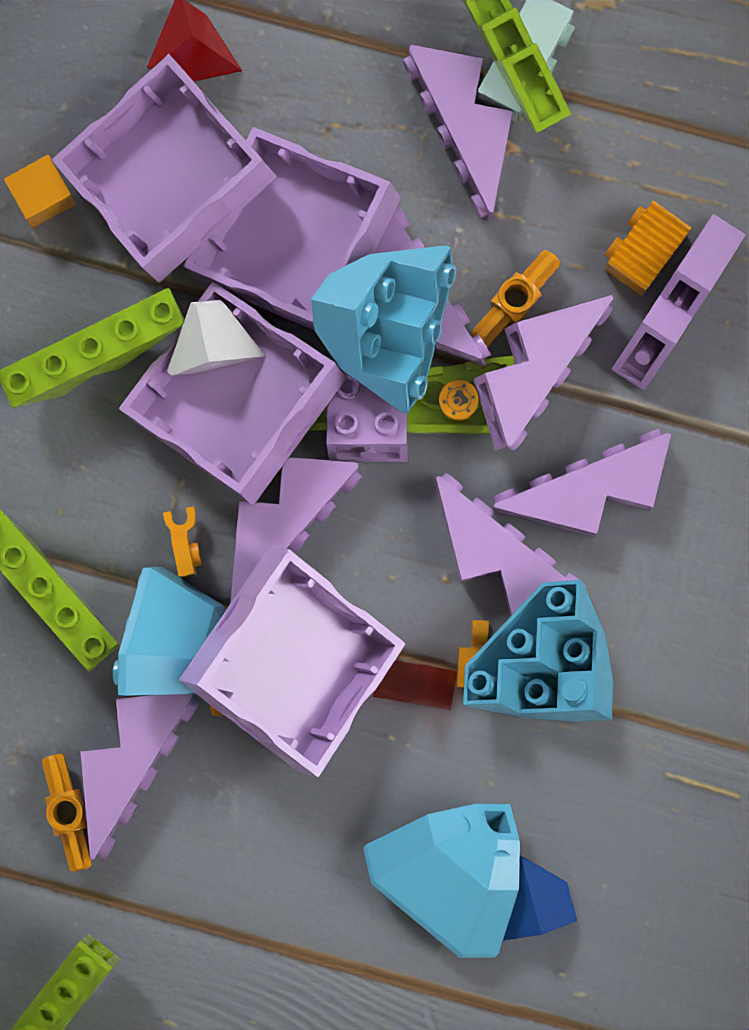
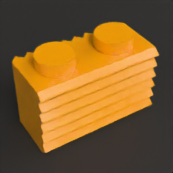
M654 200L647 209L641 205L627 223L632 228L630 233L624 240L617 237L604 254L609 259L605 271L620 282H623L640 296L644 295L691 230L689 225Z

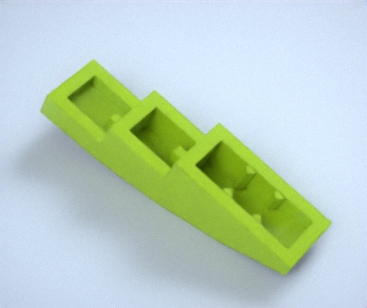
M463 0L493 60L535 133L572 115L537 43H533L517 8H513L509 0Z

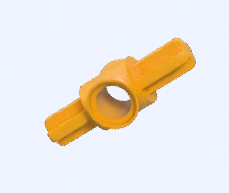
M544 250L522 274L515 272L509 280L505 281L497 294L489 302L492 308L471 331L472 338L479 334L486 347H489L509 323L519 322L526 316L531 307L542 296L539 289L560 267L561 263L553 253ZM511 290H518L524 294L526 304L521 307H512L506 302L505 294Z
M58 753L42 759V766L50 796L45 797L47 806L46 817L52 826L54 837L61 836L69 870L71 872L81 871L92 866V859H90V852L84 829L87 828L85 802L82 799L80 788L73 789L65 755ZM63 801H69L76 807L77 816L71 824L63 823L58 818L57 809Z

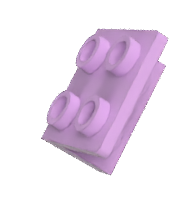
M342 371L347 378L332 397L327 407L326 444L329 460L342 462H408L407 413L400 412L345 371Z

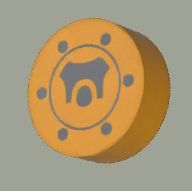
M454 380L442 388L439 395V407L443 415L448 419L464 421L473 416L477 410L479 396L475 387L469 382Z

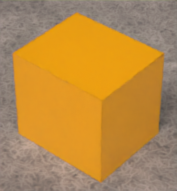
M49 154L4 178L5 183L32 229L76 205Z

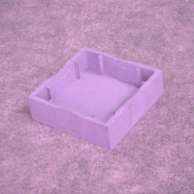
M169 54L131 87L109 113L90 124L52 159L81 196L103 216L109 229L139 265L159 283L277 178L263 159Z
M252 127L246 141L269 166L277 178L187 258L183 267L199 282L209 286L212 282H215L241 300L314 330L311 298L330 273L368 254H374L401 197L391 182L342 162L319 158L306 151L300 145Z
M212 282L198 302L222 301L266 356L201 373L172 376L167 370L182 329L180 327L170 346L150 365L118 409L138 426L253 506L347 377L335 362L293 334L272 326L254 308L215 282Z
M269 547L178 681L296 771L319 777L348 733L358 709L369 695L376 690L405 646V643L365 610L359 609L346 601L327 579L290 549Z

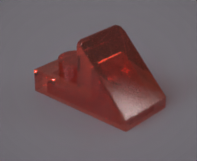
M395 660L373 692V697L451 710L458 671Z

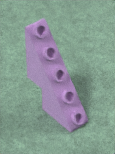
M410 45L409 56L402 59L405 70L411 80L418 79L423 89V92L419 93L421 102L429 115L435 113L441 125L436 128L438 136L444 148L448 149L451 147L457 158V161L453 162L459 179L463 184L469 182L475 194L470 198L479 218L486 216L487 220L491 221L513 111L475 104L483 58Z
M397 205L374 254L425 248L419 237L411 240L405 231V228L410 226V223L399 205ZM447 300L442 319V331L435 349L485 367L486 362L484 358L491 355L479 334L472 338L465 328V325L470 323V320L460 303L457 302L451 305L449 300Z
M715 214L711 216L611 370L642 390L646 389L714 287L746 234Z
M612 295L519 321L505 328L515 365L494 370L473 379L495 451L506 447L514 451L523 442L527 435V431L524 430L531 418L535 420L542 414L549 403V400L545 398L553 386L558 388L569 375L570 369L567 367L574 355L579 357L591 343L592 338L588 336L595 325H602L611 314L613 308L609 304L613 300Z
M660 429L650 431L638 437L640 444L625 449L622 443L601 452L604 458L592 464L588 463L587 458L565 467L567 474L552 479L550 473L528 482L531 488L529 490L516 494L513 488L492 497L494 501L492 510L594 537L598 532L605 500L647 511L653 508L671 434L665 433L662 435Z
M288 457L282 466L279 504L255 502L252 506L246 501H239L230 604L269 547L291 549L296 553L311 536L306 530L315 520L322 524L337 507L332 501L342 490L347 494L350 493L363 478L358 472V463Z
M445 473L442 477L437 476L435 478L460 582L499 573L506 605L511 617L543 582L579 580L571 573L564 577L555 570L553 566L556 561L542 549L537 548L533 552L524 545L522 541L525 536L511 524L506 523L502 527L492 519L491 516L494 514V511L480 499L475 498L471 502L460 492L464 487L452 476Z
M195 694L150 695L116 699L120 747L80 752L90 859L100 858L105 861L117 841L111 836L118 824L127 825L138 806L132 802L140 788L147 791L158 774V770L153 768L161 754L167 757L178 741L179 736L174 734L179 723L181 720L188 723L198 708L200 702L195 699Z

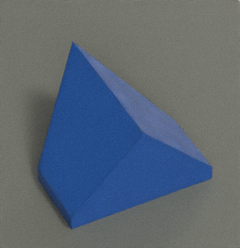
M521 855L519 857V891L503 941L542 935L577 921L567 882Z

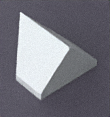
M222 301L191 302L167 372L172 376L201 373L265 357L266 355Z

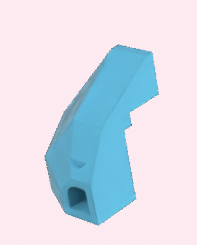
M435 246L368 254L330 273L311 298L314 330L339 368L403 413L408 414L417 399L421 400L427 389V377L436 343L441 335L442 319L450 288L456 277V266L452 265L451 247Z
M162 566L144 567L138 579L130 615L126 620L118 660L115 661L113 666V681L115 685H118V695L195 694L178 680L226 611L223 605Z
M581 580L543 582L465 665L463 705L466 707L529 719L572 722L612 720L613 677L606 634L586 587Z
M471 804L427 814L363 847L371 885L459 958H495L499 954L519 891L520 839L510 804Z

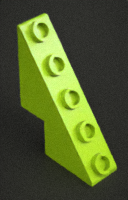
M166 288L0 369V384L12 408L65 396L94 375L121 369L182 327L185 320L170 289Z
M0 508V571L86 670L90 672L120 645L76 589L52 566L27 534Z
M88 934L79 941L11 1030H64L121 959L92 934Z

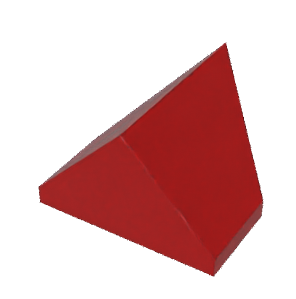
M174 0L147 68L153 69L169 54L193 82L241 72V67L208 16L186 0Z

